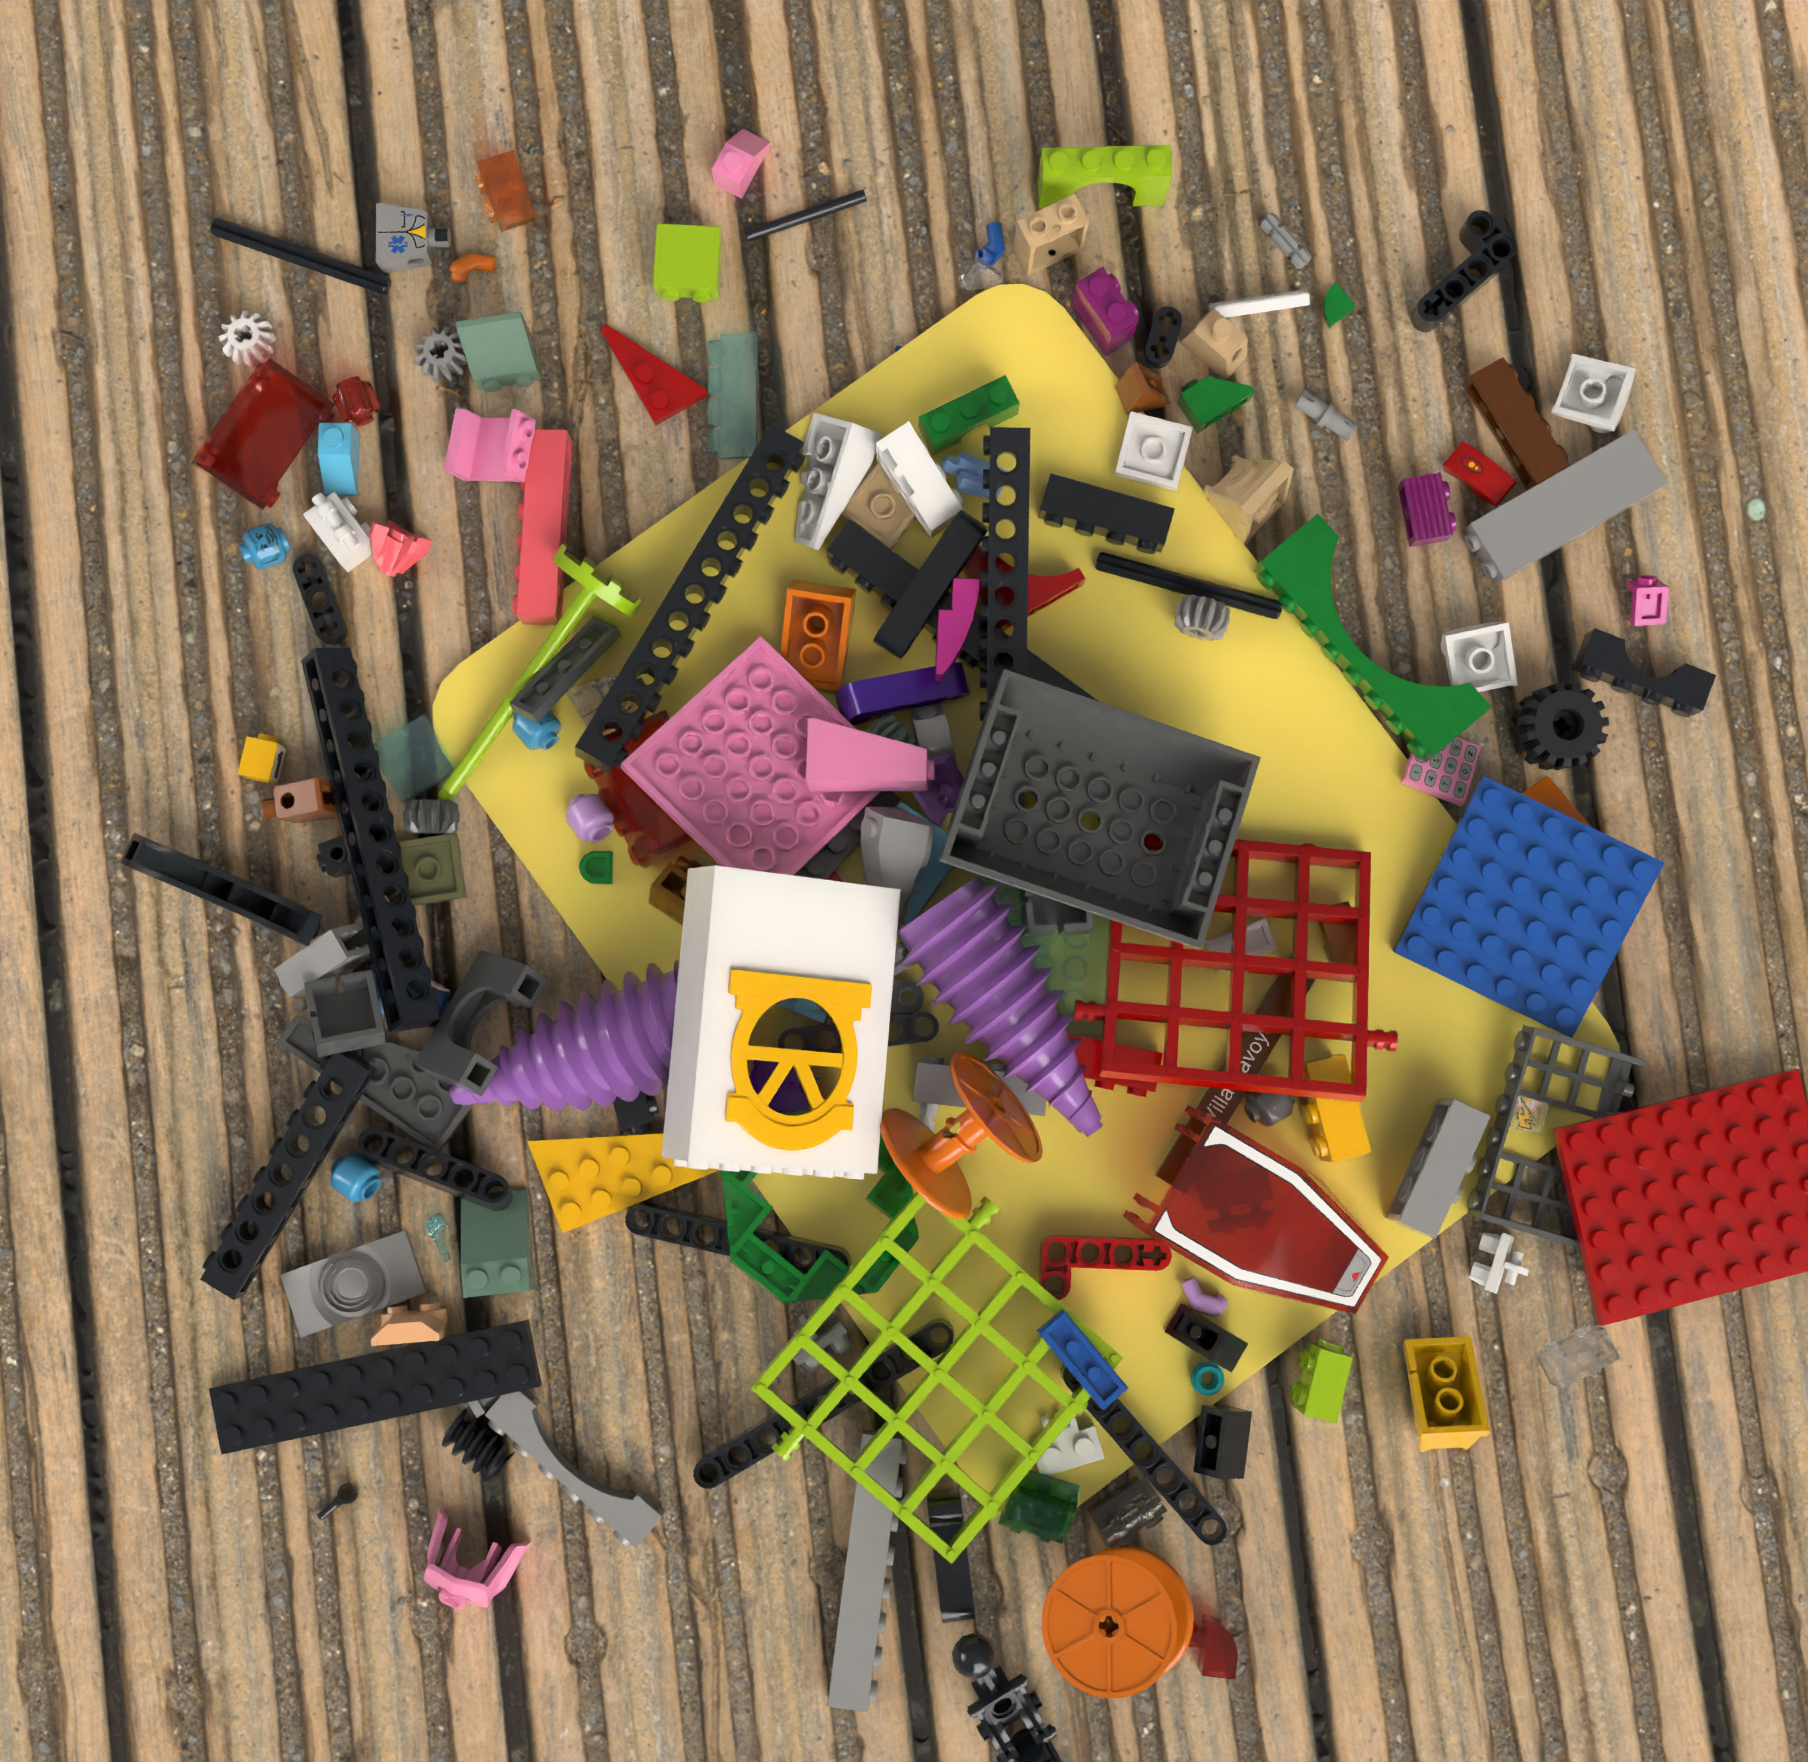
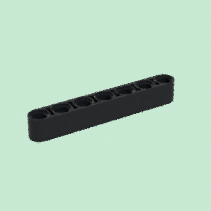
M641 1202L633 1206L625 1216L627 1228L636 1235L730 1256L726 1220L650 1202ZM637 1210H644L649 1214L650 1223L647 1227H642L636 1223L635 1214ZM670 1217H675L681 1221L682 1231L680 1234H673L668 1230L667 1221ZM701 1225L712 1227L715 1233L713 1241L708 1242L700 1238L699 1228ZM757 1228L753 1232L763 1242L766 1240L775 1241L779 1246L778 1254L803 1274H807L825 1249L833 1255L840 1256L844 1264L850 1268L851 1257L846 1249L762 1228ZM797 1248H807L811 1252L812 1260L807 1264L799 1263L794 1256Z
M1062 1364L1061 1377L1067 1387L1074 1392L1080 1383L1068 1379L1069 1370ZM1117 1398L1102 1410L1100 1407H1093L1089 1399L1086 1409L1197 1537L1205 1544L1211 1546L1223 1542L1227 1534V1526L1224 1520L1124 1404ZM1121 1416L1127 1417L1129 1419L1128 1429L1121 1433L1115 1432L1112 1428L1113 1421ZM1141 1442L1151 1444V1453L1145 1458L1135 1456V1448ZM1163 1468H1170L1174 1473L1172 1480L1165 1484L1159 1483L1157 1481L1158 1472ZM1189 1493L1194 1494L1196 1501L1193 1507L1190 1509L1181 1508L1179 1505L1181 1497ZM1213 1519L1218 1522L1217 1530L1213 1534L1206 1535L1202 1533V1525L1205 1521Z

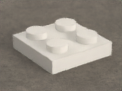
M1131 411L1114 476L1176 491L1193 427Z

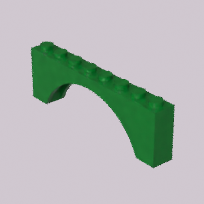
M1317 514L1259 562L1255 570L1257 579L1267 590L1272 589L1279 597L1278 601L1283 605V609L1287 613H1293L1297 617L1302 631L1308 637H1314L1321 644V651L1325 657L1331 662H1337L1344 670L1342 671L1344 678L1352 686L1357 685L1362 690L1367 704L1372 709L1379 710L1386 717V724L1390 730L1397 735H1402L1409 743L1407 744L1409 751L1416 758H1422L1427 763L1491 708V705L1471 683L1455 686H1428L1413 683L1380 668L1357 648L1341 624L1331 591V564L1339 536Z

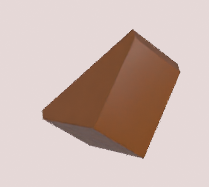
M1138 362L1129 367L1115 386L1126 415H1129L1131 411L1138 413L1165 407L1170 404L1160 376Z

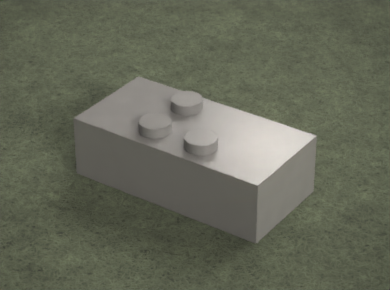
M1438 1099L1385 1218L1420 1235L1436 1239L1451 1204H1456L1461 1197L1463 1186L1460 1184L1465 1173L1469 1174L1475 1166L1477 1155L1474 1153L1491 1116L1456 1099Z

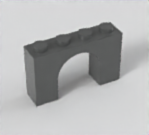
M480 950L414 1064L439 1080L482 1096L498 1067L471 1050V1039L476 1025L489 1009L502 1002H513L532 1009L548 980L526 964Z

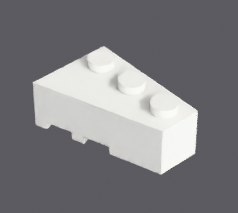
M908 421L876 443L878 463L929 537L932 538L949 527L958 512L963 510L962 506L965 503L956 489H950L945 480L947 478L944 471L937 462L934 463L926 445L916 434L910 422Z

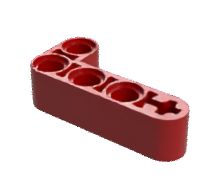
M1050 1235L1042 1241L1040 1246L1039 1284L1047 1290L1046 1281L1049 1277L1053 1275L1062 1277L1064 1282L1063 1288L1057 1293L1049 1292L1057 1300H1062L1070 1292L1071 1267L1159 1271L1168 1267L1171 1262L1172 1253L1167 1244L1152 1238ZM1052 1242H1061L1065 1249L1063 1256L1056 1260L1050 1259L1047 1255L1048 1246ZM1086 1243L1095 1244L1098 1250L1097 1256L1091 1261L1083 1260L1080 1255V1250ZM1121 1244L1128 1245L1131 1252L1130 1257L1125 1262H1117L1113 1255L1115 1248ZM1141 1244L1139 1250L1142 1252H1152L1154 1246H1157V1250L1163 1252V1257H1158L1156 1263H1153L1151 1258L1139 1256L1136 1245Z

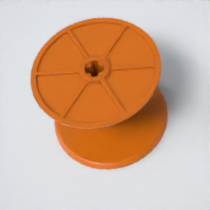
M957 1052L951 1059V1076L967 1110L957 1118H947L946 1126L934 1134L915 1116L901 1109L891 1108L882 1112L880 1131L886 1148L896 1166L920 1196L944 1215L953 1219H964L971 1211L972 1198L966 1178L956 1162L966 1153H975L976 1145L987 1136L1009 1155L1026 1163L1039 1161L1042 1158L1043 1148L1032 1119L1007 1084L990 1067L975 1056L965 1052ZM960 1122L958 1134L951 1133L950 1128Z
M1136 1546L1110 1547L1074 1563L1055 1580L1046 1596L1042 1611L1044 1644L1056 1669L1076 1688L1101 1698L1129 1697L1144 1691L1154 1684L1163 1674L1173 1668L1185 1653L1193 1630L1194 1615L1192 1601L1180 1574L1161 1556Z

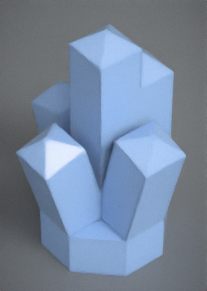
M962 452L957 458L948 455L942 459V470L957 476L959 493L979 496L989 500V489H983V469L990 468L989 462L966 452ZM998 467L1000 470H1002V471H1004V472H1008L1007 470H1004V469ZM1002 488L997 491L996 498H998Z

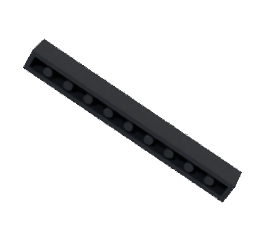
M851 520L846 523L826 550L827 558L830 559L828 564L840 574L848 572L855 577L854 583L867 593H870L871 590L882 597L880 602L891 611L919 571ZM947 592L924 626V629L934 635L932 640L935 643L939 610H951L950 592ZM976 611L974 612L970 631L958 659L971 669H974L975 666L979 669H987V655H980L981 636H987V622H981V615ZM994 627V632L998 638L1007 639L1010 637L998 627ZM1027 649V677L1098 701ZM999 653L994 658V667L998 671L1009 670L1013 665V659L1008 653Z

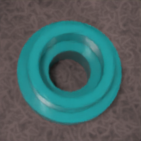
M1201 1362L1191 1372V1384L1202 1395H1214L1221 1390L1224 1384L1223 1371L1213 1362ZM1205 1372H1210L1213 1375V1379L1209 1384H1204L1201 1381V1376Z

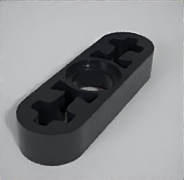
M310 554L301 555L293 564V573L315 633L326 644H338L345 639L347 626L326 569L317 557ZM307 563L317 567L312 570L315 581L318 583L323 581V584L312 585L310 578L305 573L302 574L306 570L305 565ZM319 591H324L328 594V602L322 608H316L312 605V597ZM328 614L329 620L335 626L338 625V628L334 629L335 635L330 636L328 633L323 632L328 629V626L322 616L317 619L318 615Z

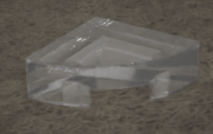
M977 257L959 279V285L969 290H974V288H991L1003 280V273L980 257Z

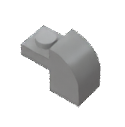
M941 702L910 709V717L918 746L927 749L928 757L949 754L957 766L951 734Z

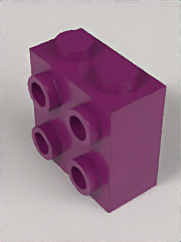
M1102 266L1076 283L1071 306L1104 355L1108 356L1133 339L1139 320V313L1134 303L1130 299L1126 301L1121 294V286L1117 278L1112 273L1108 274Z

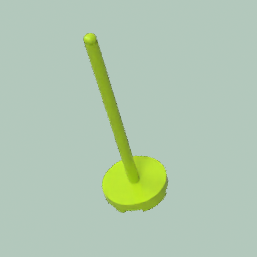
M565 543L561 544L551 560L569 576L583 585V587L446 780L442 789L438 792L440 800L452 801L454 799V796L460 791L514 714L510 702L552 660L596 596L633 617L644 601L639 595L634 600L622 591V582L613 575L606 579L595 571L596 563L585 556L580 561L566 552L568 545Z

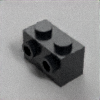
M1227 1405L1201 1406L1193 1472L1217 1479H1244L1252 1411Z

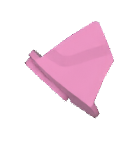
M441 1506L427 1551L428 1564L424 1574V1581L440 1592V1601L450 1607L464 1611L468 1602L473 1606L488 1607L493 1597L500 1593L508 1584L531 1542L525 1540L522 1543L511 1544L497 1565L496 1563L502 1548L498 1543L493 1542L486 1559L472 1569H466L457 1564L456 1551L463 1538L460 1535L462 1529L457 1527L453 1529L436 1566L435 1561L448 1521V1516L446 1515L447 1508Z

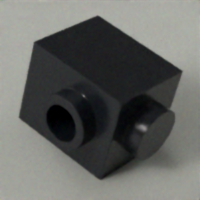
M343 836L317 844L320 854H317V861L323 873L327 872L328 875L334 878L351 873Z
M641 1090L634 1101L627 1102L617 1096L613 1102L620 1130L629 1129L630 1135L649 1130L648 1123L656 1121L654 1114L659 1113L655 1096H649Z

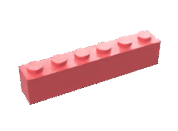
M535 429L525 482H520L521 489L525 490L524 502L519 503L518 509L519 520L523 521L522 533L517 534L516 540L517 551L521 552L520 564H516L514 570L515 582L519 583L518 595L513 596L512 607L513 613L517 614L523 625H556L562 617L565 572L551 558L562 543H567L573 445L567 430Z

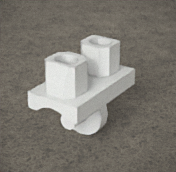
M1503 1232L1501 1236L1483 1233L1479 1250L1494 1254V1261L1492 1267L1474 1262L1469 1278L1485 1286V1290L1497 1294L1505 1269L1508 1270L1505 1283L1515 1285L1518 1273L1528 1276L1529 1269L1520 1267L1524 1254L1514 1251L1511 1263L1507 1262L1515 1237Z

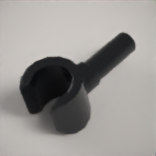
M345 1483L340 1486L337 1497L317 1514L320 1520L325 1519L342 1504H350L358 1498L359 1492L352 1499H346L343 1496V1489L351 1483Z

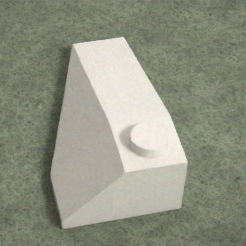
M813 413L804 443L803 454L808 455L807 471L801 473L800 483L805 485L804 499L798 504L795 533L796 543L819 550L870 468L876 453V443L879 441L881 433L851 422Z

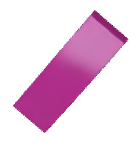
M953 578L951 610H939L937 617L935 681L941 682L965 644L978 600L980 579Z

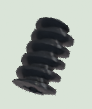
M465 1409L446 1430L441 1445L447 1447L455 1443L451 1454L457 1456L465 1452L462 1463L466 1465L474 1460L472 1472L476 1474L485 1469L482 1481L487 1482L495 1478L516 1454V1451L505 1456L508 1445L503 1443L495 1447L498 1436L494 1434L486 1439L484 1436L488 1427L484 1425L475 1430L477 1418L473 1417L465 1421L464 1418L467 1413V1409Z

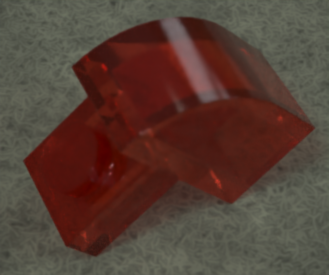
M1203 1613L1202 1627H1198V1623L1193 1621L1192 1636L1188 1645L1189 1647L1199 1648L1198 1669L1202 1676L1236 1680L1238 1653L1235 1641L1226 1626L1219 1619Z

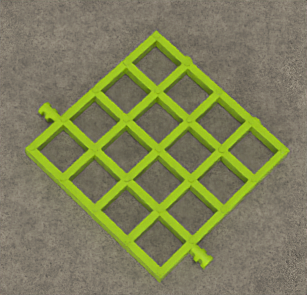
M916 1192L750 1387L751 1390L793 1425L788 1433L784 1431L780 1436L782 1438L780 1443L775 1442L771 1447L780 1457L788 1461L792 1456L790 1452L800 1447L799 1441L805 1436L952 1564L987 1521L993 1520L998 1515L1002 1503L1076 1414L1079 1415L1086 1409L1088 1400L1091 1397L1081 1384L1070 1396L1036 1366L1050 1349L1041 1336L1037 1338L1023 1355L988 1323L1022 1285L1054 1314L1063 1309L1113 1370L1123 1357L979 1232L984 1223L988 1225L991 1222L990 1216L993 1213L996 1215L1000 1211L985 1196L980 1201L982 1205L972 1210L973 1216L968 1221L965 1218L953 1219L939 1212L963 1234L932 1271L928 1272L893 1241L927 1202ZM974 1243L1010 1274L977 1314L941 1283ZM885 1250L922 1281L889 1321L852 1289ZM933 1291L969 1322L936 1362L900 1331ZM843 1299L847 1300L881 1330L848 1369L811 1339V1336ZM980 1333L1016 1363L984 1403L979 1401L947 1373ZM891 1340L928 1371L895 1411L858 1380ZM801 1348L805 1349L839 1379L806 1419L769 1387ZM1027 1375H1030L1063 1404L1031 1444L1027 1443L995 1415ZM939 1382L975 1412L943 1452L937 1449L907 1422L908 1418ZM849 1390L853 1391L886 1420L854 1460L817 1429ZM986 1424L990 1425L1022 1453L990 1493L984 1490L954 1463ZM897 1431L933 1461V1464L901 1502L865 1471ZM945 1473L981 1503L949 1543L913 1513Z

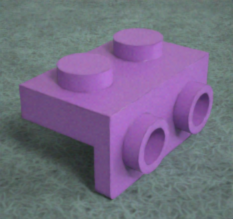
M949 754L929 757V760H935V780H929V791H911L923 808L924 813L937 827L942 826L947 814L953 813L964 780Z

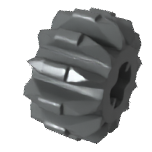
M423 799L409 800L405 803L403 821H405V830L409 833L451 834L458 830L460 812H458V804L454 801Z

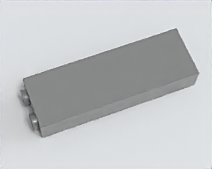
M1633 429L1473 521L1463 530L1465 534L1464 540L1468 548L1472 552H1476L1482 562L1481 568L1488 579H1493L1497 585L1658 492L1668 482L1636 430Z

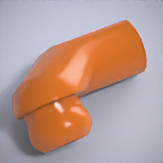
M468 253L451 263L449 268L451 271L450 278L454 282L464 283L468 279L467 273L472 270L494 273L496 257Z

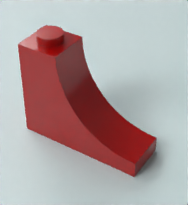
M978 546L963 568V572L967 579H980L978 597L982 603H988V589H981L982 569H988V556H982V548ZM997 556L995 565L999 571L1006 573L1013 569L1012 566ZM1080 568L1056 576L1028 574V617L1082 587L1086 578ZM1003 586L996 590L995 600L999 605L1007 606L1012 603L1014 593L1009 587ZM1005 619L999 620L995 624L1003 632L1013 626L1010 621Z

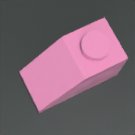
M741 129L725 143L711 169L714 185L742 199L771 142L745 129Z

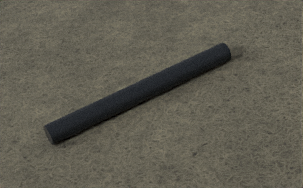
M862 189L746 229L744 232L747 241L751 242L867 202L866 195Z

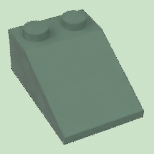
M521 311L456 322V329L473 381L479 390L495 392L501 390L502 386L515 384L518 387L532 385L534 381L541 380L536 343Z
M527 1189L512 1191V1202L506 1209L501 1211H493L461 1199V1276L463 1298L526 1292L536 1288ZM503 1192L488 1193V1198L498 1199L502 1196Z

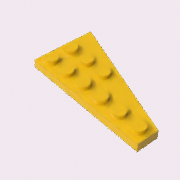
M664 1133L527 1141L562 1233L717 1172L719 1169H692L673 1166L674 1159L661 1157Z

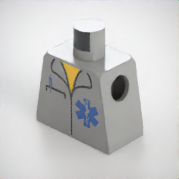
M376 203V263L382 273L429 266L433 264V247L451 246L449 227L433 228V220L428 211Z

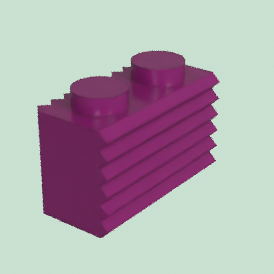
M1440 472L1403 479L1398 485L1409 547L1448 541L1453 536V531L1456 530L1455 514L1449 512L1447 500L1450 499L1448 482L1442 480Z

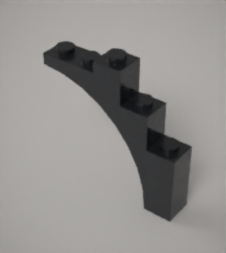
M133 833L120 863L131 869L217 904L306 946H309L311 940L319 933L322 915L308 909V907L139 834Z

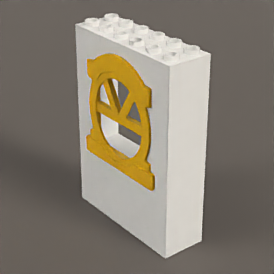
M717 865L688 869L661 1157L674 1159L673 1166L692 1169L713 1168L737 1172L744 1170L768 1174L775 1172L799 1176L806 1174L830 1178L837 1176L862 1180L864 1179V1173L877 1174L901 889ZM788 998H804L818 1004L830 1015L838 1029L842 1050L841 1054L751 1046L748 1045L756 1022L769 1007ZM747 1060L779 1062L760 1093L756 1094L749 1079ZM809 1065L840 1068L837 1083L825 1100L821 1096ZM792 1066L795 1068L812 1109L808 1113L796 1116L778 1113L768 1106Z

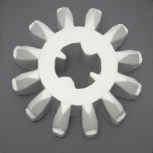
M243 310L240 319L230 314L232 323L230 325L221 324V328L226 333L218 336L219 341L225 345L222 348L224 354L227 357L232 356V361L237 365L244 361L248 367H253L255 359H258L260 363H265V358L262 355L264 353L273 354V349L269 344L276 342V337L273 333H270L272 330L271 324L268 321H263V317L258 313L250 316L247 311Z

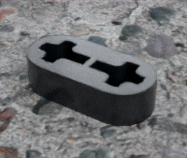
M1166 306L1160 308L1156 312L1144 350V359L1153 368L1160 369L1167 366L1175 350L1182 325V316L1173 307ZM1168 316L1171 317V323L1174 325H1170L1167 334L1161 333L1163 328V322L1161 321H1164L1165 317ZM1159 341L1165 342L1163 353L1167 355H1162L1160 359L1155 358V352L1151 350H1156Z

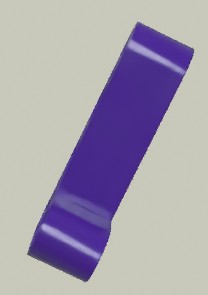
M955 662L941 682L935 681V666L855 681L841 688L835 694L839 712L852 725H857L869 721L876 715L958 700L970 695L963 664Z

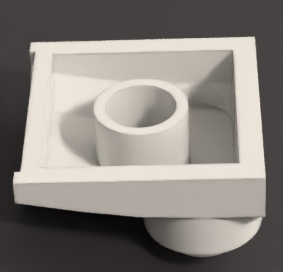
M1572 354L1568 371L1556 404L1552 407L1551 414L1589 425L1593 431L1598 433L1615 431L1630 394L1635 376V368Z
M1509 622L1483 623L1451 630L1442 634L1441 651L1446 658L1451 686L1471 683L1478 692L1506 686H1518Z

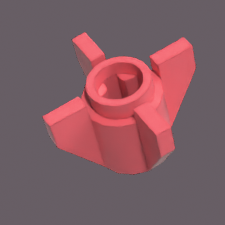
M388 520L387 525L373 521L369 531L373 561L379 565L378 570L393 577L397 573H405L408 568L426 555L432 543L430 539L418 535L415 536Z

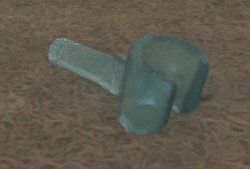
M438 1213L427 1221L425 1230L434 1239L443 1262H446L451 1258L440 1233L446 1230L448 1225Z

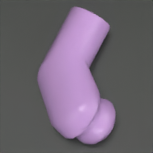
M1195 1277L1180 1283L1195 1311L1210 1316H1219L1227 1308V1299L1223 1295L1203 1293Z

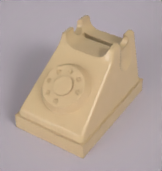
M1235 455L1232 457L1234 463L1231 464V470L1223 479L1214 486L1206 485L1204 488V493L1208 496L1207 500L1216 509L1220 517L1244 545L1255 536L1286 502L1294 468L1285 461L1281 463L1277 460L1245 459Z

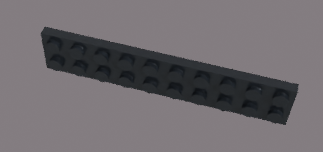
M529 1319L452 1335L439 1341L410 1344L210 1388L209 1393L222 1455L538 1388L542 1386L530 1323Z

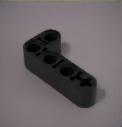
M1484 210L1474 211L1461 227L1459 239L1472 255L1418 302L1410 317L1413 327L1418 331L1430 332L1501 272L1514 256L1517 248L1516 242L1489 212ZM1475 225L1480 227L1483 231V234L1475 233L1472 230L1471 226ZM1496 248L1501 250L1504 254V257L1496 256L1493 253L1492 249ZM1473 268L1478 270L1481 274V277L1477 278L1472 276L1469 272V269ZM1450 288L1456 291L1458 298L1447 295L1445 289ZM1434 305L1437 306L1434 314L1425 315Z
M959 1487L932 1490L926 1496L930 1528L948 1543L964 1525ZM967 1547L952 1564L933 1548L942 1623L975 1619Z

